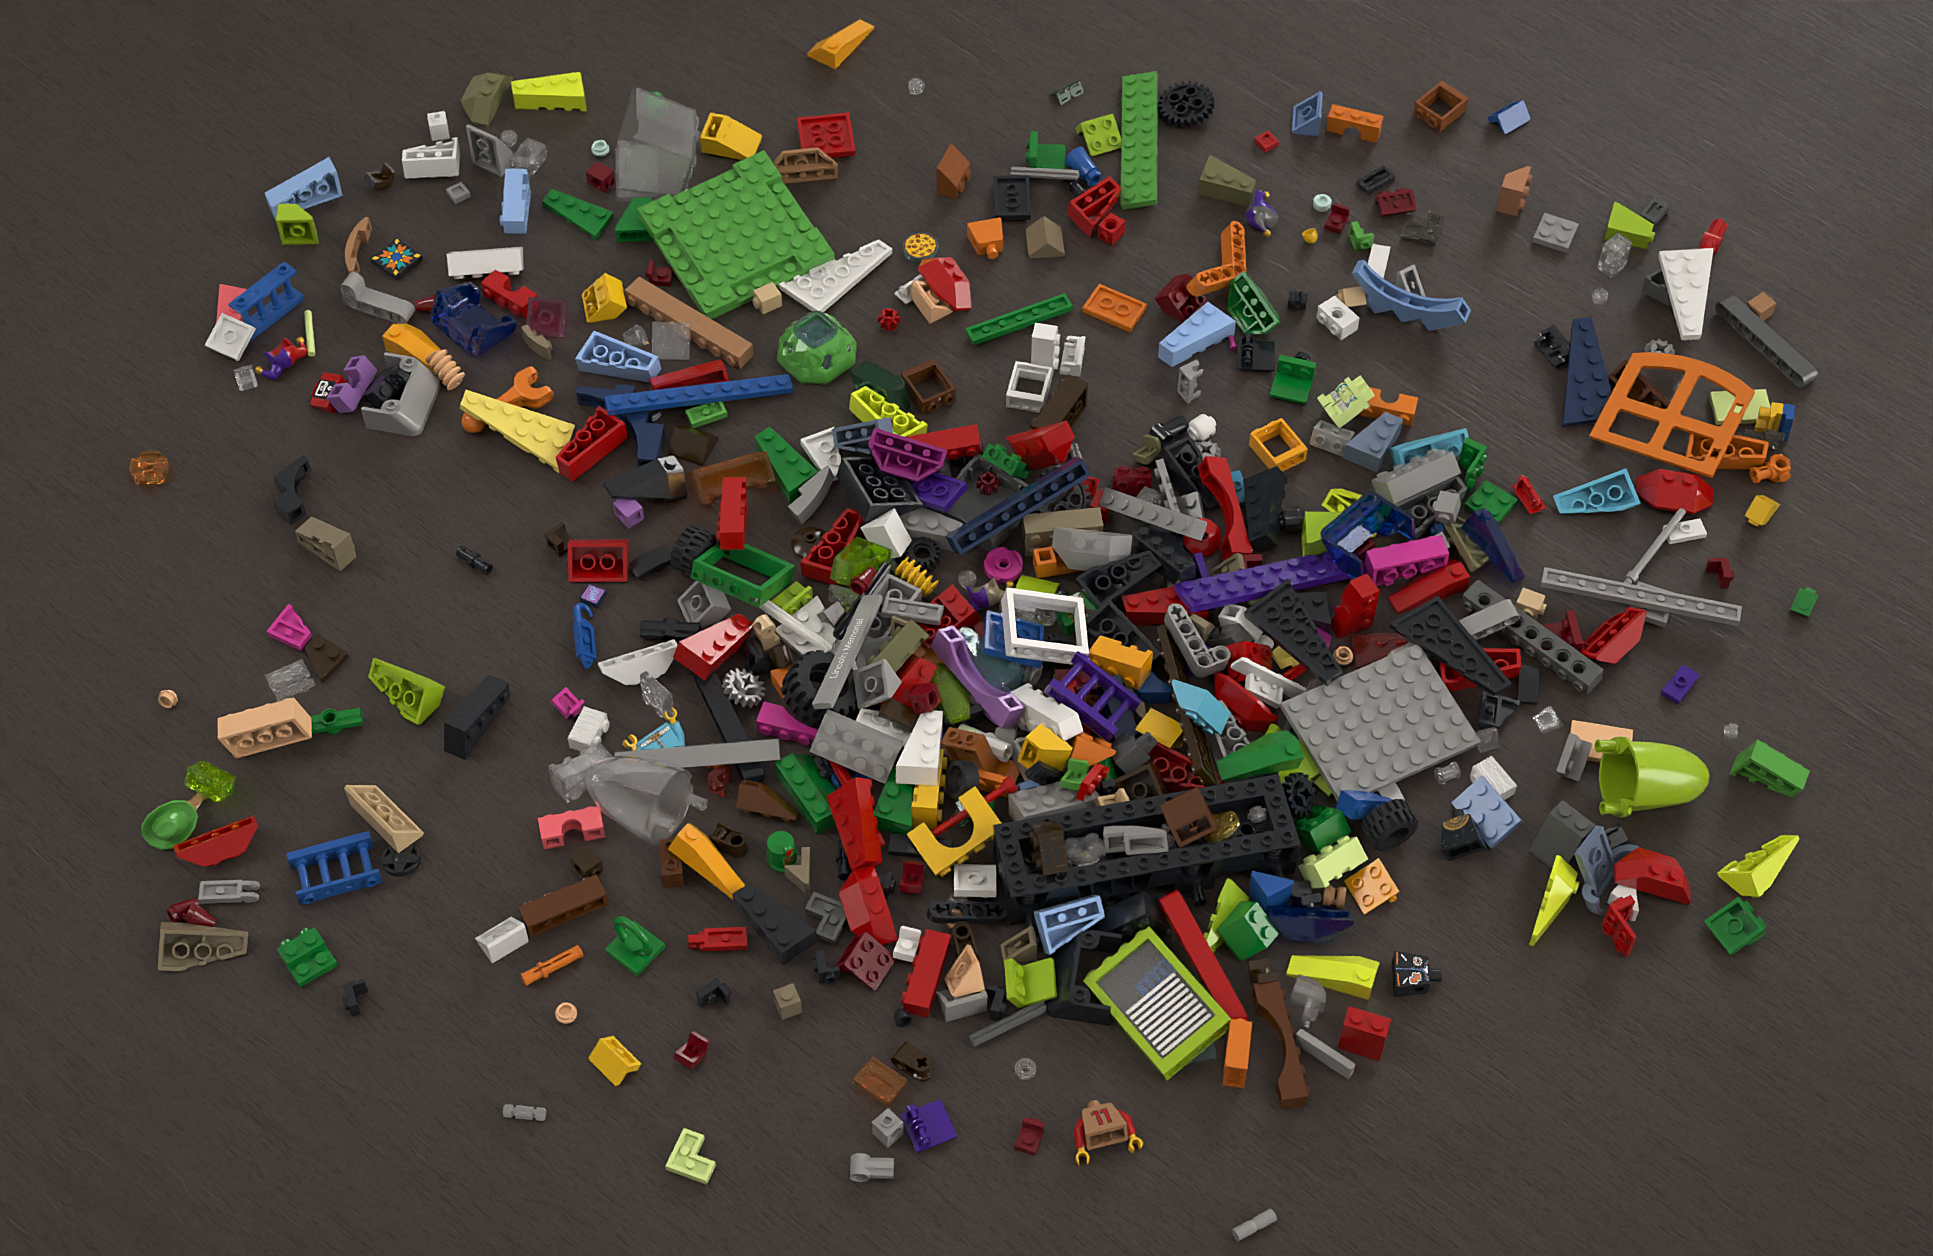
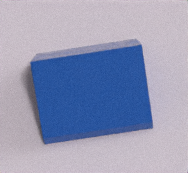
M1252 871L1248 896L1253 902H1257L1265 914L1269 916L1289 905L1294 881Z

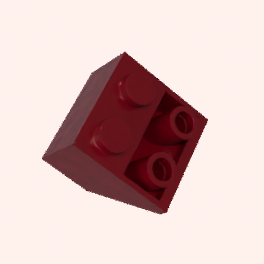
M1189 273L1174 276L1154 298L1165 314L1182 323L1208 302L1204 295L1193 296L1187 290V284L1192 280Z

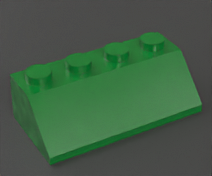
M791 753L776 761L775 773L777 778L815 833L818 835L835 826L836 823L827 796L836 790L827 778L823 779L813 757L808 754Z

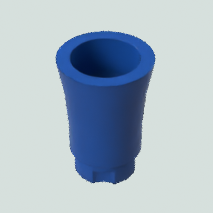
M1083 147L1075 148L1066 156L1064 164L1071 170H1078L1079 177L1088 186L1096 185L1102 178L1099 169L1089 158Z

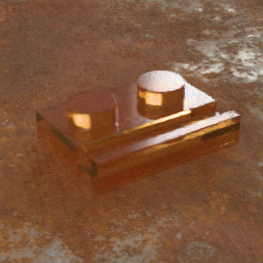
M874 1056L853 1079L857 1086L886 1106H889L901 1092V1089L907 1085V1079Z

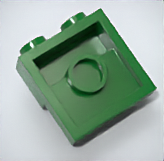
M999 443L996 445L988 444L982 458L1011 476L1027 478L1030 472L1024 469L1026 464L1021 461L1022 457L1013 452L1009 454L1006 452L1007 448Z
M1739 897L1704 920L1706 926L1730 956L1744 946H1750L1766 935L1764 928L1767 926L1760 917L1755 918L1751 913L1754 911L1747 901L1743 902Z
M315 927L301 930L298 937L293 940L286 939L282 941L280 947L277 948L280 958L300 988L338 966L337 961L326 947L324 940Z

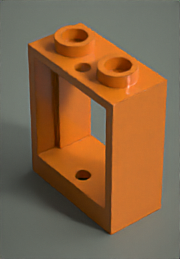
M1230 1019L1222 1086L1244 1088L1252 1022L1245 1019Z

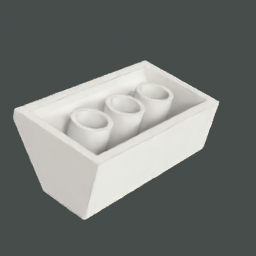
M523 247L450 252L447 254L449 276H454V279H463L465 275L472 274V278L483 277L484 273L491 274L495 269L499 272H508L509 275L520 274L519 271L523 270Z

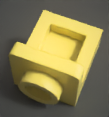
M1280 646L1271 652L1273 659L1280 669L1290 665L1295 667L1299 664Z

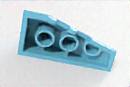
M1627 469L1553 496L1560 514L1623 511L1640 504Z

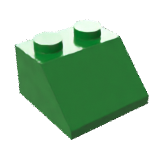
M1241 901L1216 929L1238 961H1243L1264 950L1279 934L1260 905L1252 901Z

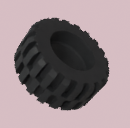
M824 650L809 651L799 656L782 681V695L784 696L785 704L789 706V711L792 714L794 713L799 721L803 720L806 722L805 725L810 727L813 725L816 729H819L828 709L849 718L858 707L853 675L854 670L851 667L833 708L814 709L812 703L818 691L813 687L811 681L822 684L835 656L833 652L827 651V653H824Z

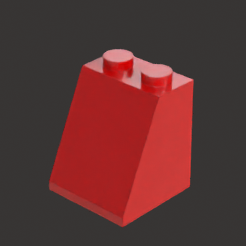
M1349 1006L1343 1023L1338 1049L1380 1061L1391 1019Z

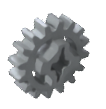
M735 668L734 672L730 670L724 677V683L722 684V688L725 689L723 693L730 695L729 700L734 699L735 704L741 703L742 707L748 704L750 708L753 705L757 706L762 701L766 688L762 687L763 682L758 681L759 676L754 677L752 671L746 673L745 669H742L740 672L738 668Z

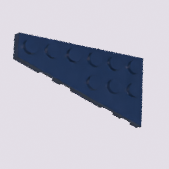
M1592 317L1573 319L1562 427L1597 422L1612 393Z

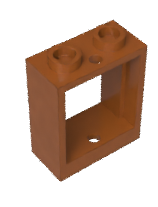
M1441 81L1415 102L1413 115L1441 132L1467 111L1469 98ZM1438 99L1453 108L1443 117L1428 108Z
M949 727L940 742L950 763L956 760L971 761L975 763L977 769L994 773L999 765L983 734ZM965 750L974 752V754L967 753Z

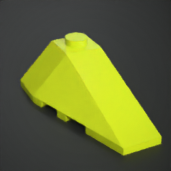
M1781 835L1762 845V850L1747 853L1745 855L1746 859L1738 863L1734 860L1717 873L1718 877L1741 896L1756 898L1763 895V892L1772 885L1799 841V836Z
M1556 855L1529 945L1531 946L1535 945L1569 902L1571 894H1576L1579 882L1576 881L1578 873L1561 856Z
M1292 955L1286 976L1369 1000L1380 962L1360 956Z

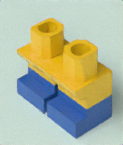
M1772 402L1770 408L1760 406L1758 418L1755 422V431L1764 432V438L1774 435L1780 437L1779 441L1787 442L1794 420L1795 405Z

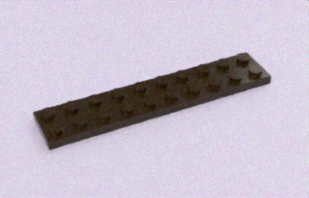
M1164 624L1158 626L1159 636L1156 638L1162 647L1160 653L1166 661L1164 667L1170 676L1168 682L1173 689L1171 683L1173 679L1192 685L1185 659L1169 630ZM1172 692V697L1177 703L1175 707L1176 712L1181 718L1179 724L1183 732H1185L1183 739L1189 747L1187 754L1193 762L1191 769L1194 775L1200 777L1204 787L1219 785L1205 732L1201 730L1202 727L1193 723V719L1185 715L1186 712L1179 706L1175 692Z

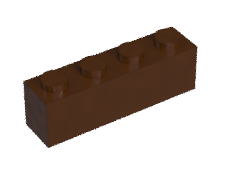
M594 875L586 877L573 885H566L556 892L547 893L534 901H527L518 908L529 936L532 937L608 905V900L598 876Z

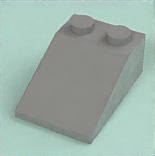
M467 124L466 130L473 164L502 177L505 174V169H509L514 164L512 151L497 137Z

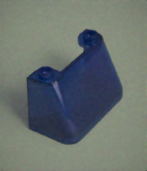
M468 282L437 290L431 311V320L437 328L470 356L477 357L482 355L515 331L518 322L510 315L504 316L500 322L479 304L481 293L473 283Z

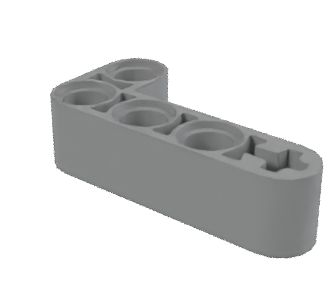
M350 272L340 286L345 304L353 309L397 324H406L415 312V307L410 302L367 288L363 277L356 272Z
M1176 603L1171 604L1167 609L1164 622L1192 673L1202 678L1214 674L1216 671L1224 670L1230 658L1229 649L1225 646L1207 649L1184 607Z

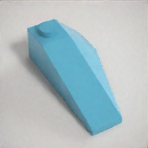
M1467 428L1389 448L1393 467L1399 464L1406 465L1410 463V459L1417 456L1423 457L1427 455V451L1435 448L1437 450L1445 449V451L1454 452L1456 458L1460 455L1463 442L1468 437Z

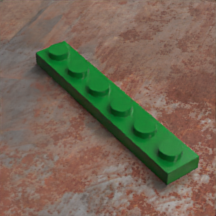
M1063 293L965 328V333L974 346L1073 310V305L1066 294Z

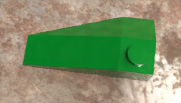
M1286 730L1266 734L1220 759L1215 765L1220 781L1224 782L1297 769L1304 756L1298 739Z

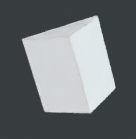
M894 508L861 527L878 560L901 557L912 541Z
M513 917L508 918L475 938L491 963L529 942L524 924Z

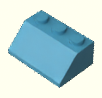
M1173 679L1171 683L1179 706L1186 712L1185 715L1193 719L1194 724L1202 727L1201 730L1210 735L1213 733L1221 735L1231 713L1208 690Z

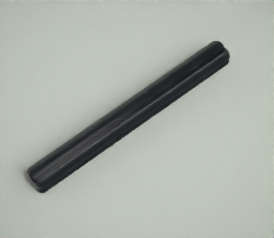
M886 561L882 562L868 591L857 597L833 631L834 638L838 640L843 639L846 628L849 626L862 597L873 594L885 576L891 571V564Z

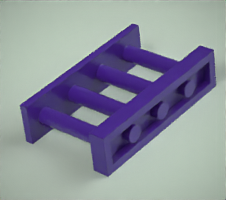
M1077 651L1071 660L1074 664L1072 669L1061 681L1054 678L1045 692L1058 703H1062L1076 711L1082 722L1106 741L1110 742L1118 731V728L1115 726L1118 720L1128 708L1135 712L1142 701L1135 693L1128 691L1094 664L1087 655ZM1082 670L1091 678L1077 694H1074L1067 686ZM1098 683L1106 691L1095 705L1090 707L1083 699L1095 684ZM1112 696H1115L1122 704L1109 719H1106L1099 714V711Z

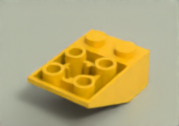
M710 113L700 136L701 152L744 160L756 154L762 135L726 115Z

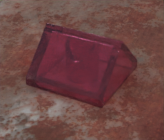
M529 297L527 324L531 331L535 330L537 335L563 337L568 321L566 300Z

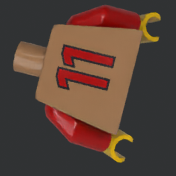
M1097 1100L1090 1101L1087 1108L1082 1110V1118L1078 1119L1074 1128L1075 1147L1078 1148L1076 1163L1079 1165V1157L1084 1156L1087 1158L1088 1165L1089 1154L1085 1151L1084 1147H1087V1150L1127 1141L1128 1137L1130 1139L1128 1144L1129 1152H1134L1132 1143H1136L1140 1150L1143 1143L1140 1138L1135 1136L1136 1130L1131 1117L1125 1112L1116 1109L1112 1103L1100 1105Z

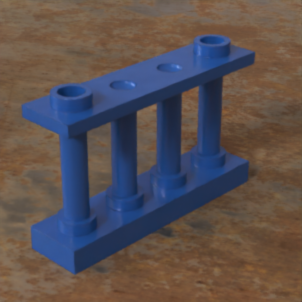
M286 262L281 263L228 304L230 308L241 315L244 323L256 329L250 341L304 300L303 294L293 288L290 283V278L297 274V271ZM283 284L285 291L277 296L276 289ZM269 295L271 301L263 307L262 299ZM256 306L257 312L249 317L248 310Z
M369 831L286 853L291 870L298 869L302 890L295 892L300 905L311 904L317 900L364 887H373L382 883L379 869L372 870L368 850L373 849L374 846ZM359 852L364 873L352 876L347 856ZM339 858L344 878L331 881L327 861ZM318 864L323 884L310 887L306 867Z

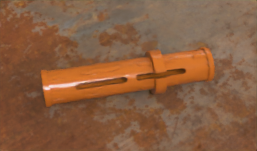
M575 945L573 948L558 954L544 963H537L536 967L520 974L525 986H528L542 977L544 979L547 978L548 974L582 958V950L578 945Z

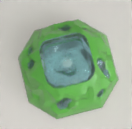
M812 311L806 316L801 317L798 321H794L790 327L785 329L784 334L779 338L777 361L802 384L827 385L854 366L857 342L835 317L821 311Z

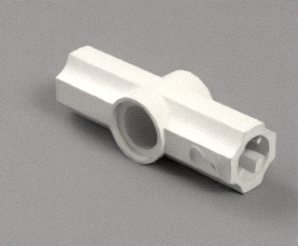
M961 724L958 728L985 735L995 758L1007 762L1013 754L1014 749L1012 745L997 739L993 733H984L966 724Z

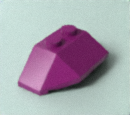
M877 428L873 429L868 444L881 472L917 483L942 469L948 452L946 449Z

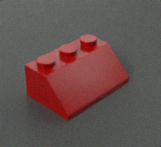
M629 539L570 540L568 542L569 582L628 581Z

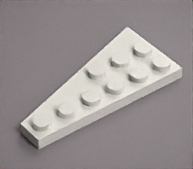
M876 240L861 247L859 251L853 254L847 253L843 255V258L837 261L833 259L815 267L801 277L797 275L787 283H779V289L811 311L823 313L890 256L892 248L880 240Z

